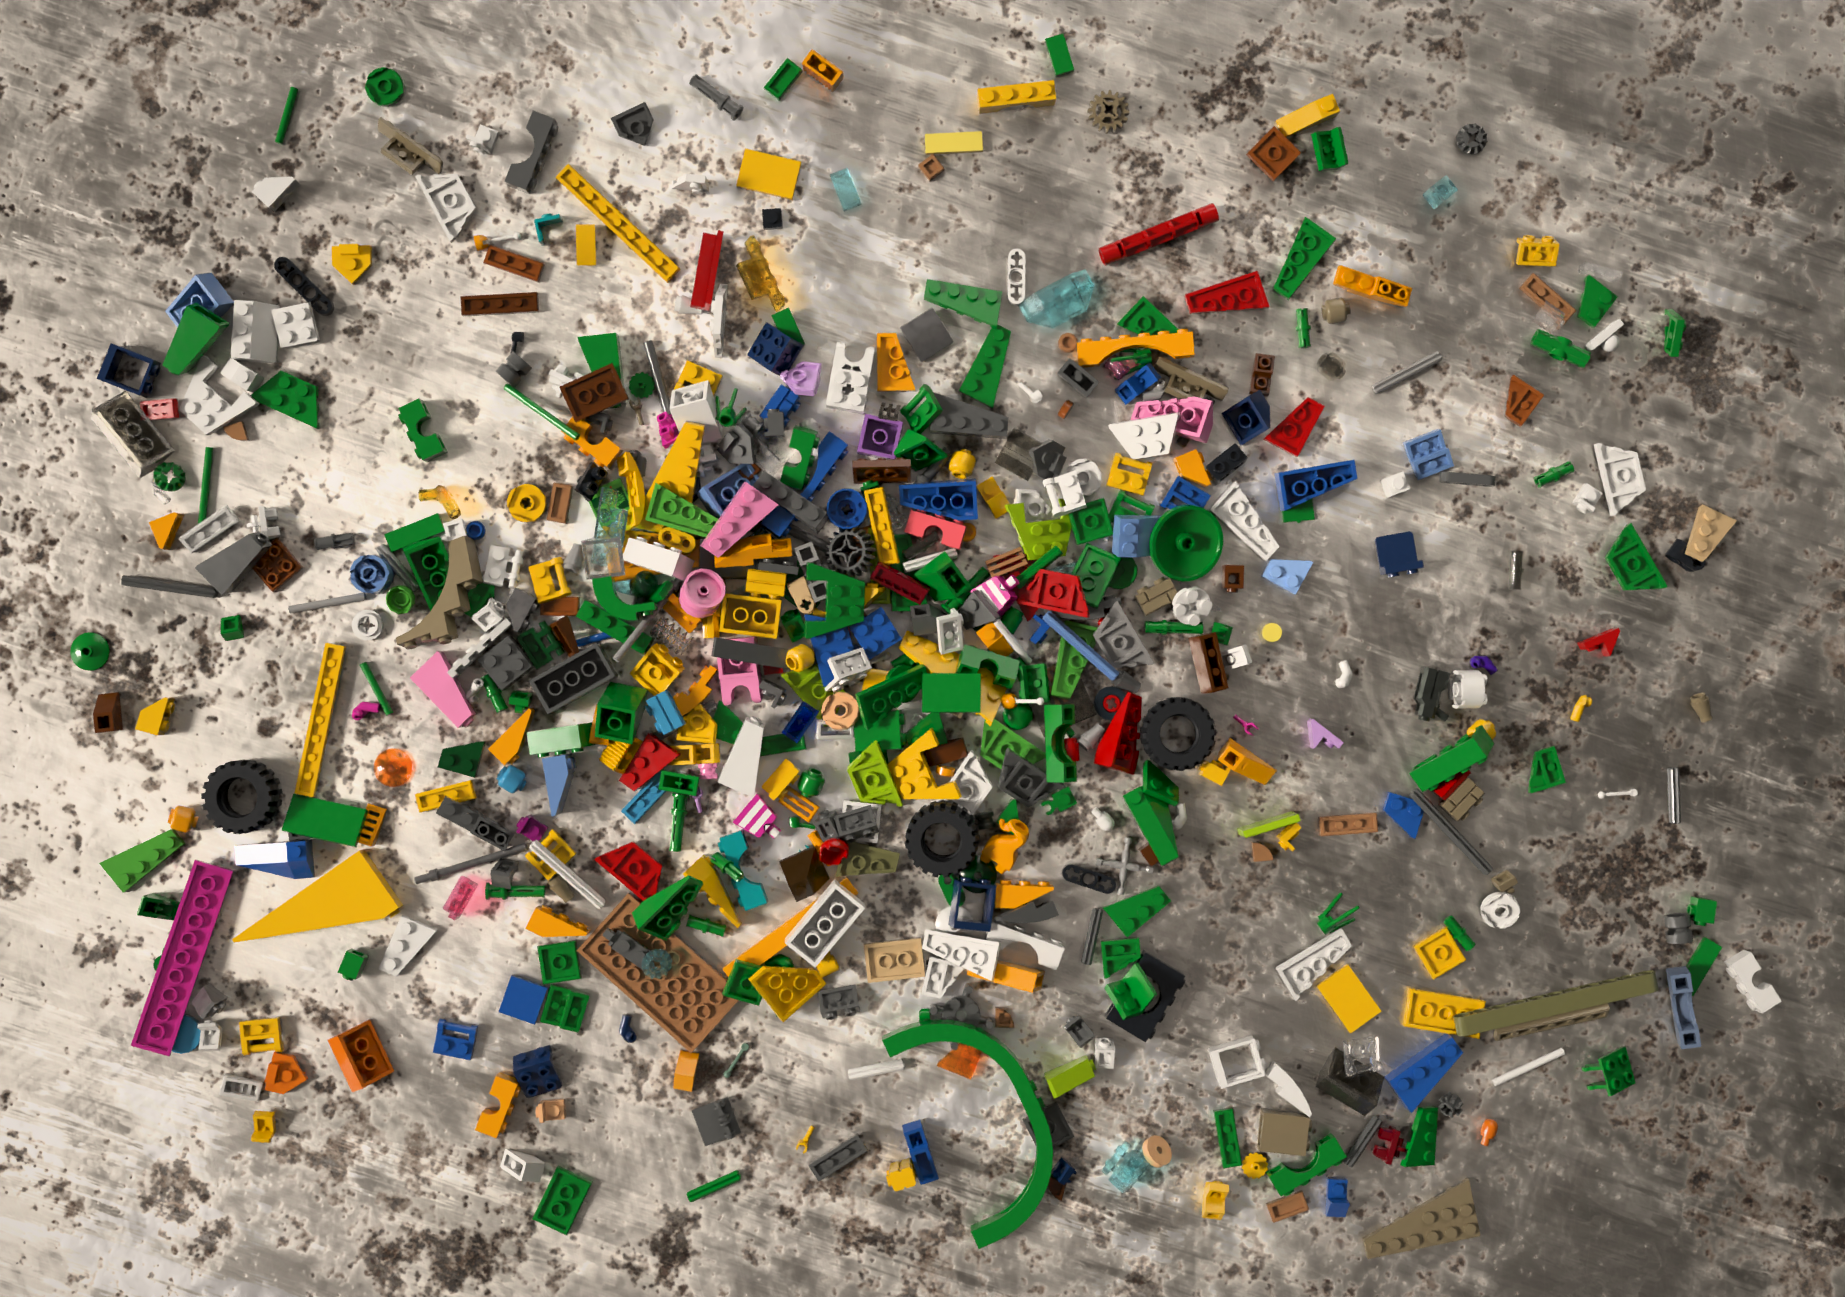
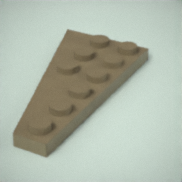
M1465 1178L1458 1185L1450 1187L1439 1196H1434L1410 1210L1403 1217H1398L1389 1225L1381 1227L1365 1236L1363 1243L1366 1257L1371 1259L1481 1236L1469 1179Z

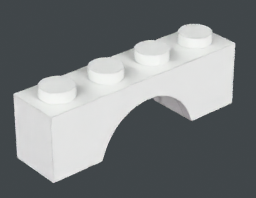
M992 920L991 931L986 933L984 940L1001 943L1000 950H1003L1013 942L1028 943L1037 953L1038 964L1057 970L1065 949L1061 945L1062 942L1052 938L1048 941L1043 939V935L1033 932L1029 934L1025 932V928L1015 925L1013 928L1007 926V923Z

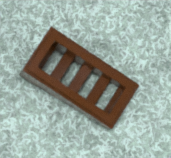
M568 615L550 624L567 655L572 657L579 653Z

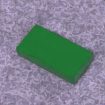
M1064 34L1046 38L1045 44L1055 77L1074 72Z
M787 58L764 86V90L780 101L803 70Z
M667 580L654 587L643 603H658L664 600L672 589L673 583Z

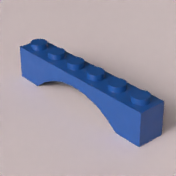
M830 431L818 446V462L814 476L806 489L800 494L811 503L815 498L813 496L815 491H820L825 485L824 479L827 475L831 476L837 469L835 464L839 459L842 461L849 452L846 450L848 444ZM777 506L765 517L761 526L778 539H781L782 536L786 537L792 530L790 525L793 521L797 522L798 519L781 506Z

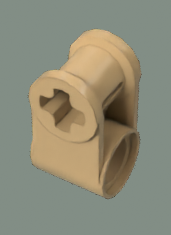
M805 576L787 583L788 590L799 611L804 614L813 613L816 603L813 600ZM805 600H806L808 603L811 602V604L809 605V609H808V610L805 609V608H802V606L804 605V601H805Z

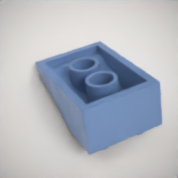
M212 273L196 274L165 312L178 328L185 308L188 305L198 303L219 317H222L231 308L234 301Z
M740 464L705 485L696 493L709 514L719 519L744 482L751 486L754 485L759 478L758 475L755 474L754 478L749 481L746 478H742L738 472L741 470L749 477L755 471L751 464Z
M1114 515L1112 553L1117 557L1150 556V535L1154 525L1161 516Z
M572 753L542 759L551 816L561 814L574 776V768H577L576 759L572 757Z

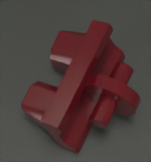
M1390 1125L1389 1128L1380 1127L1378 1138L1385 1140L1384 1146L1375 1145L1373 1155L1380 1158L1386 1164L1391 1165L1394 1156L1399 1158L1400 1151H1407L1406 1147L1402 1145L1404 1139L1399 1137L1401 1131Z

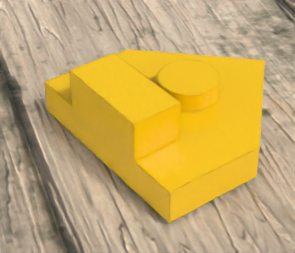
M359 244L332 246V266L354 285L359 280V277L372 266V246Z
M699 703L689 714L683 717L686 724L678 728L676 740L715 744L718 725L702 704Z

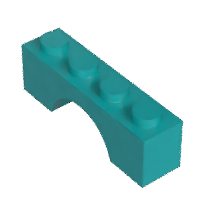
M743 829L720 837V842H718L720 852L725 853L726 859L732 860L734 865L740 870L741 856L749 848ZM745 876L740 882L731 878L734 890L738 889L740 895L737 897L741 908L744 907L745 911L768 903L762 883L752 882Z

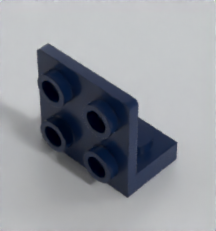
M766 322L747 355L769 371L780 376V373L790 370L804 345Z

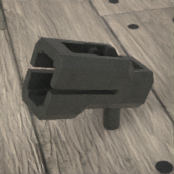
M1421 667L1413 698L1417 703L1414 714L1419 715L1418 719L1428 722L1430 718L1435 719V716L1444 722L1448 719L1449 715L1439 708L1441 692L1447 689L1451 673L1441 670L1437 671V669Z

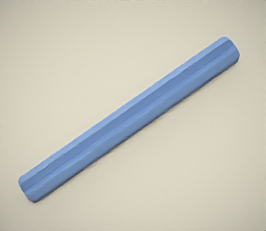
M1048 611L1042 619L1106 677L1111 681L1117 678L1119 672L1056 615Z

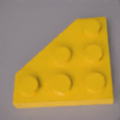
M762 966L748 979L782 1022L786 1021L826 985V982L814 968Z

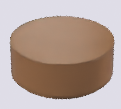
M1071 333L1061 335L1058 340L1059 349L1065 353L1073 352L1077 347V338Z

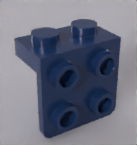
M1408 531L1375 538L1380 575L1387 574L1389 578L1400 576L1399 572L1402 571L1412 574L1418 573L1419 568H1424L1423 560L1418 561L1412 532Z
M550 1045L513 1056V1073L526 1098L541 1095L562 1087V1081L553 1065L552 1048Z

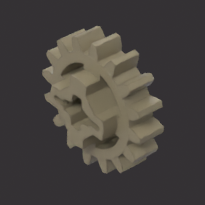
M1109 90L1108 94L1105 95L1104 91H1101L1100 97L1095 95V101H1090L1089 105L1092 108L1087 110V113L1091 114L1088 120H1094L1092 127L1098 125L1099 132L1103 128L1106 134H1108L1109 129H1112L1113 133H1115L1116 127L1122 129V122H1127L1128 118L1125 116H1128L1130 111L1125 109L1129 104H1123L1125 97L1119 98V92L1112 95L1111 90ZM1097 106H1098V109L1100 110V113H1099L1098 116L1096 115V107H1097ZM1119 107H1120V110H1121V116H1120V118H1119V114L1117 113V110H1118ZM1105 110H1107V111L1112 110V113H1107V114H1106V113H1105Z

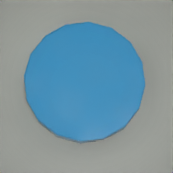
M184 1015L172 1050L173 1052L180 1054L189 1053L199 1046L201 1030L197 1027L200 1022L193 1016Z

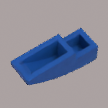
M921 1120L902 1125L920 1184L938 1180V1173Z

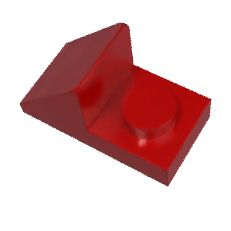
M1611 628L1577 644L1580 650H1587L1588 652L1600 647L1604 657L1611 656L1620 629Z

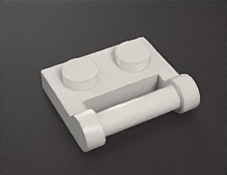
M1075 471L1055 478H1047L1043 481L1044 488H1047L1053 507L1052 514L1054 517H1060L1087 507ZM1060 485L1066 506L1060 507L1054 486Z

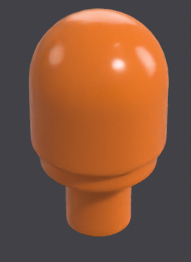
M1486 1119L1482 1124L1480 1135L1483 1136L1481 1144L1484 1146H1488L1490 1139H1494L1496 1136L1498 1124L1495 1120Z

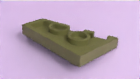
M859 842L847 843L849 846L848 858L844 857L841 864L837 867L835 877L896 872L900 853Z

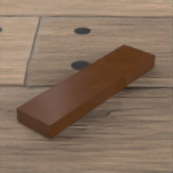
M537 292L460 296L461 315L463 317L539 312Z

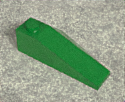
M1139 786L1123 795L1126 806L1161 866L1163 867L1179 858L1169 805L1144 794L1143 786Z
M688 875L644 900L632 912L638 930L666 941L679 928L682 916L687 914V907L690 902L695 900L703 882Z

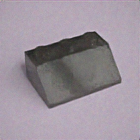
M1335 1047L1322 1067L1315 1087L1366 1116L1378 1104L1384 1076Z

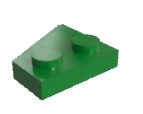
M1587 275L1584 279L1585 287L1581 295L1578 318L1594 328L1618 296L1592 276Z
M940 713L928 714L925 718L923 717L918 721L916 726L906 732L909 746L931 728L935 732L939 745L948 743Z
M1555 746L1534 751L1528 793L1538 792L1566 783Z

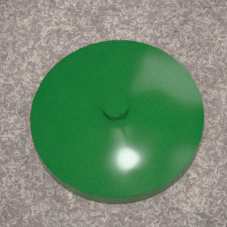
M1196 505L1174 507L1164 513L1152 529L1149 541L1151 559L1162 574L1173 580L1193 581L1199 579L1212 570L1218 562L1223 549V532L1216 517L1208 510Z

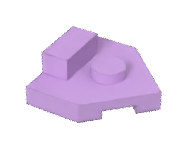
M802 361L795 368L780 373V378L795 394L814 396L818 391L822 365L821 363Z

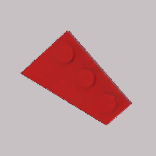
M1307 397L1263 440L1298 457L1325 406Z

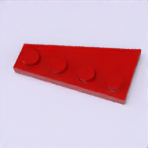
M1258 271L1184 295L1190 314L1269 308Z

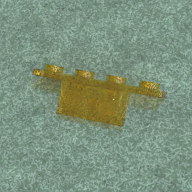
M754 235L750 236L745 241V246L751 259L739 262L736 267L751 300L768 295L776 312L780 311L785 306L784 296L780 293L776 278L772 275L769 263L762 254L760 243Z

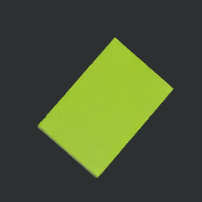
M1291 811L1239 827L1237 831L1239 835L1248 838L1300 822L1301 820L1299 814Z

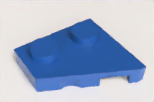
M1388 792L1383 811L1406 831L1411 838L1416 839L1424 811L1413 799Z

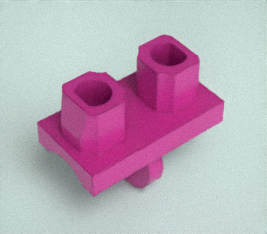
M663 412L657 416V421L659 423L662 446L667 449L671 444H674L679 431L672 414L669 415L667 412Z

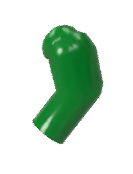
M906 654L890 662L893 668L901 664L912 666L913 668L920 665L915 663Z

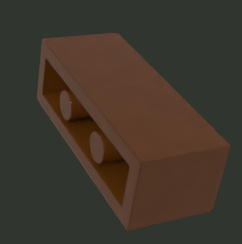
M1216 632L1189 637L1201 693H1214L1228 689Z

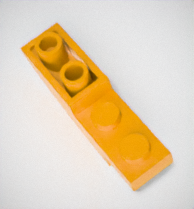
M1342 265L1338 266L1333 285L1347 289V292L1403 307L1408 306L1412 292L1411 287L1379 276L1373 277Z
M762 534L740 539L720 557L714 555L715 568L754 565L753 559L792 556L791 538L771 540V534Z
M715 666L704 667L699 674L701 679L698 683L694 681L688 689L689 695L684 691L680 694L677 692L674 695L673 700L682 717L691 712L699 703L701 704L713 691L708 686V683L718 671Z

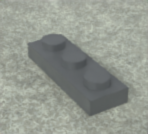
M856 1133L809 1163L808 1166L819 1182L868 1151L859 1134Z

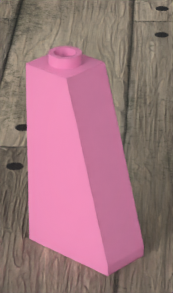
M437 651L410 679L457 728L463 726L466 728L474 721L472 717L476 713L466 699V694L457 677L452 678L447 673L452 667L442 651Z

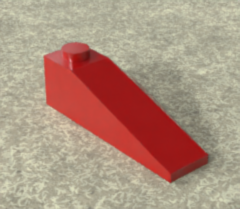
M1131 692L1126 694L1098 745L1094 764L1134 775L1139 758V750H1136L1137 739H1140L1137 726L1141 720V696Z

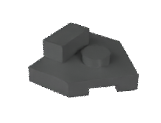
M646 102L611 118L620 137L644 146L646 145L654 121Z
M741 422L737 423L720 441L717 451L731 464L756 463V455H754L753 449L754 436Z
M1048 439L1042 445L1029 449V454L1034 464L1032 467L1034 475L1043 480L1053 478L1054 474L1060 475L1067 458L1063 456L1065 447L1054 440Z

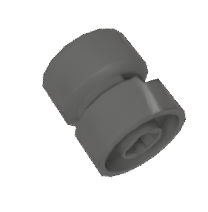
M513 351L506 358L507 363H502L496 372L515 388L521 381V376H526L532 367Z
M1673 913L1664 915L1665 927L1668 928L1666 931L1667 943L1685 944L1693 942L1692 930L1689 929V926H1691L1690 914Z

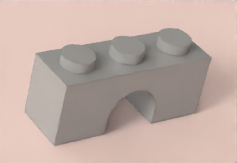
M813 542L794 548L805 577L807 562L822 567ZM807 580L814 602L818 603L826 600V581Z

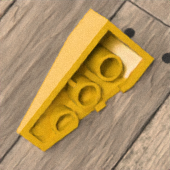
M702 855L683 875L685 877L689 875L701 880L703 885L699 892L705 891L708 901L715 906L719 905L720 912L738 928L742 922L718 870L714 866L715 864L711 863L710 856L705 857Z

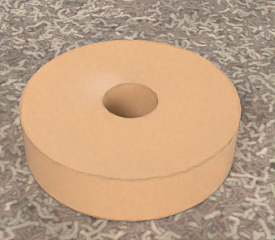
M1154 1135L1144 1141L1142 1146L1143 1155L1150 1165L1161 1168L1171 1161V1148L1164 1138Z

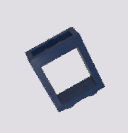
M110 343L97 379L147 398L153 391V382L160 373L161 363ZM123 354L149 363L139 390L113 380Z
M961 877V880L954 879L948 925L956 929L990 932L996 885L992 884L991 880L979 879V882L972 881L973 878ZM962 886L986 889L981 921L958 918Z

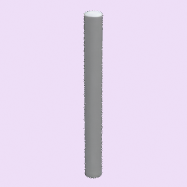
M363 592L288 606V610L291 614L366 600V594Z

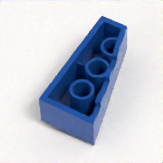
M1355 460L1274 473L1280 511L1290 509L1358 479Z

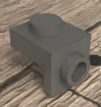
M1079 1015L1076 1017L1072 1016L1066 1021L1065 1030L1080 1048L1096 1037Z

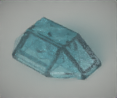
M1086 269L1078 271L1035 292L1018 306L1026 322L1053 329L1087 311L1094 284Z

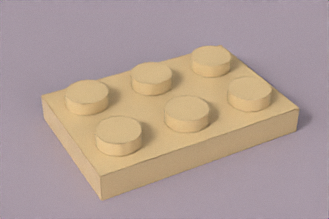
M921 937L864 944L868 983L925 977Z

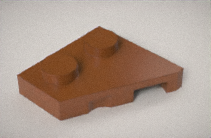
M1512 375L1505 417L1521 427L1544 394L1515 375Z

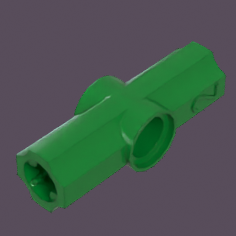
M1537 329L1531 339L1530 345L1548 352L1550 357L1570 362L1581 368L1585 367L1591 357V352L1572 344L1571 340L1562 336L1556 337L1541 329Z

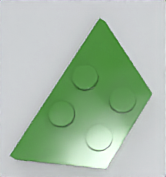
M996 719L993 720L991 726L984 720L980 756L998 768L1002 769L1007 748H1010L1033 764L1046 758V753Z

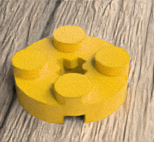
M520 485L512 489L508 495L507 507L512 517L524 523L536 522L546 510V496L534 485ZM530 498L532 505L525 509L522 501Z

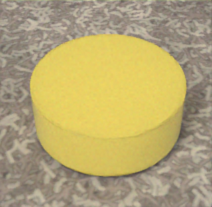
M1268 623L1262 629V636L1268 642L1278 641L1282 635L1281 627L1276 623Z

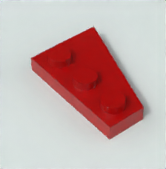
M648 733L619 781L631 790L637 791L681 754L654 734Z

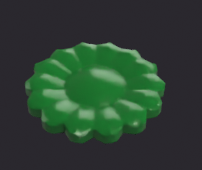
M636 373L629 381L631 394H634L636 398H648L655 390L653 377H650L648 373Z

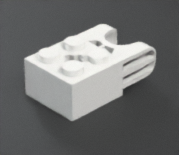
M838 341L826 399V408L864 415L875 349L874 347L866 348L864 357L859 362H850L845 356V343ZM847 387H851V390H854L849 395H846L845 391H843Z

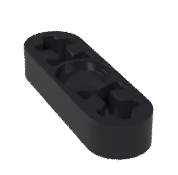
M1067 864L1062 869V876L1066 881L1105 894L1112 893L1116 888L1115 880L1108 875L1074 864ZM1074 868L1073 871L1078 874L1082 870L1080 882L1076 881L1078 879L1077 876L1072 875L1071 878H1068V874L1065 873L1066 870ZM1088 873L1094 875V881L1091 884H1086L1083 880L1084 876ZM1098 876H1101L1100 881L1106 882L1107 879L1110 880L1112 887H1108L1107 890L1101 884L1095 887L1098 882Z

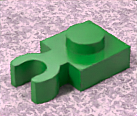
M1069 786L1051 794L1052 801L1045 800L1041 803L1042 806L1046 804L1051 806L1046 815H1051L1057 807L1062 812L1077 804Z

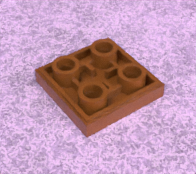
M276 538L271 543L270 549L252 568L272 592H276L304 568L279 538Z

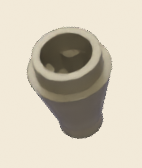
M1704 692L1692 695L1690 697V705L1699 716L1701 722L1712 720L1709 696H1706Z
M559 874L548 881L549 888L563 899L565 903L574 897L568 882Z

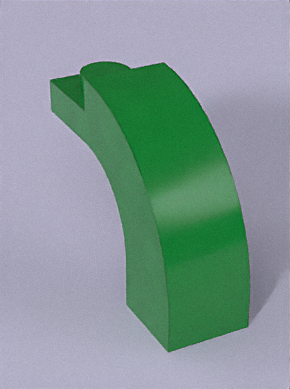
M612 576L592 579L593 590L599 604L608 613L617 618L639 621L638 613H641V616L653 615V611L658 610L656 602L635 605L624 603L617 595L615 580Z

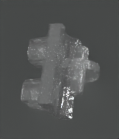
M886 494L893 532L906 524L908 519L905 514L899 512L897 498Z

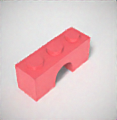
M916 509V511H910L904 532L924 539L928 529L938 527L943 532L941 544L960 550L967 527L963 526L964 522L955 519L949 522L942 515L935 514L933 517L927 515V511Z

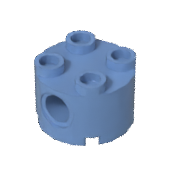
M360 556L353 562L350 568L351 583L356 589L365 593L380 594L390 587L395 577V572L389 563L380 556Z

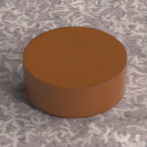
M1066 400L1058 416L1065 419L1074 403Z

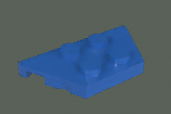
M804 615L805 620H825L823 617ZM847 626L810 638L823 687H826L834 679L827 660L854 650Z

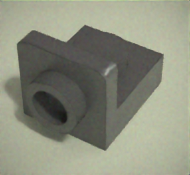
M598 413L587 418L589 419L588 422L600 425V422H602L600 433L607 435V432L611 431L613 420H610V415Z
M824 810L818 814V818L814 821V825L823 842L829 838H839L834 816L837 814L836 810Z

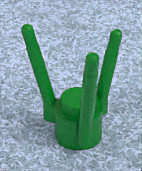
M1131 348L1120 351L1135 353L1134 355L1112 358V362L1134 359L1135 364L1139 365L1114 376V379L1124 377L1142 369L1146 364L1152 363L1150 349Z
M737 388L733 391L729 406L722 410L720 409L719 396L715 397L717 412L715 419L719 420L722 426H736L737 421L747 411V408H743L736 416L733 405L738 392Z
M1339 893L1326 910L1318 916L1320 920L1317 922V925L1325 935L1331 934L1335 930L1355 921V918H1351L1337 924L1360 908L1359 906L1350 909L1335 920L1330 915L1326 917L1342 897V893Z

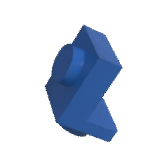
M1035 614L1032 618L1040 626L1029 640L1033 644H1037V642L1041 644L1048 636L1045 632L1050 626L1042 619L1043 615L1037 616Z

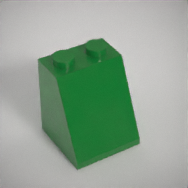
M610 682L597 704L595 737L633 744L645 710L648 689Z

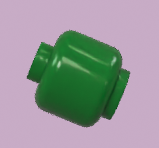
M809 768L801 773L797 787L804 797L812 798V796H818L821 793L825 783L823 773L815 768Z

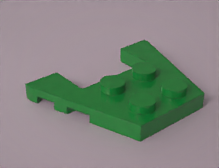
M807 562L806 580L826 581L825 620H805L804 638L809 639L864 621L865 582Z

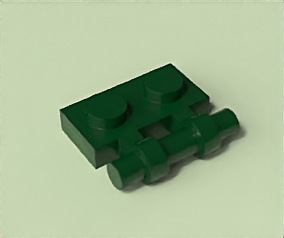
M545 620L539 623L542 629L540 632L537 633L535 628L532 627L516 637L536 670L554 660L550 654L551 652L556 651L558 656L565 653L561 642L556 639L552 628L548 626ZM544 636H546L549 642L551 643V645L548 647L545 646L541 639Z

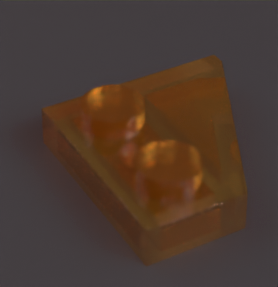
M959 1043L958 1049H951L945 1057L937 1062V1066L971 1079L982 1051Z

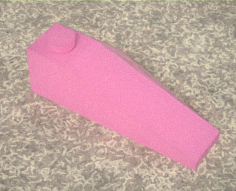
M1188 397L1187 399L1175 398L1166 401L1136 402L1131 420L1180 412L1175 435L1207 443L1213 426V401L1198 397Z

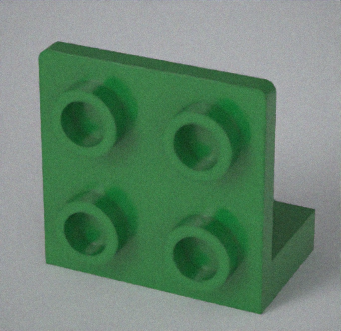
M1135 963L1122 980L1109 983L1104 988L1123 1020L1141 1015L1157 996L1154 987L1139 963Z

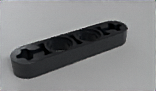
M279 257L275 260V270L307 302H311V306L319 314L329 316L333 313V302L291 260L286 257ZM282 262L285 263L292 272L288 273L286 270L281 269L282 266L280 264ZM295 275L302 276V282L298 285L293 283ZM310 288H314L316 291V295L313 298L306 296V292ZM320 300L327 304L328 309L326 311L324 309L321 310L322 306L316 301Z

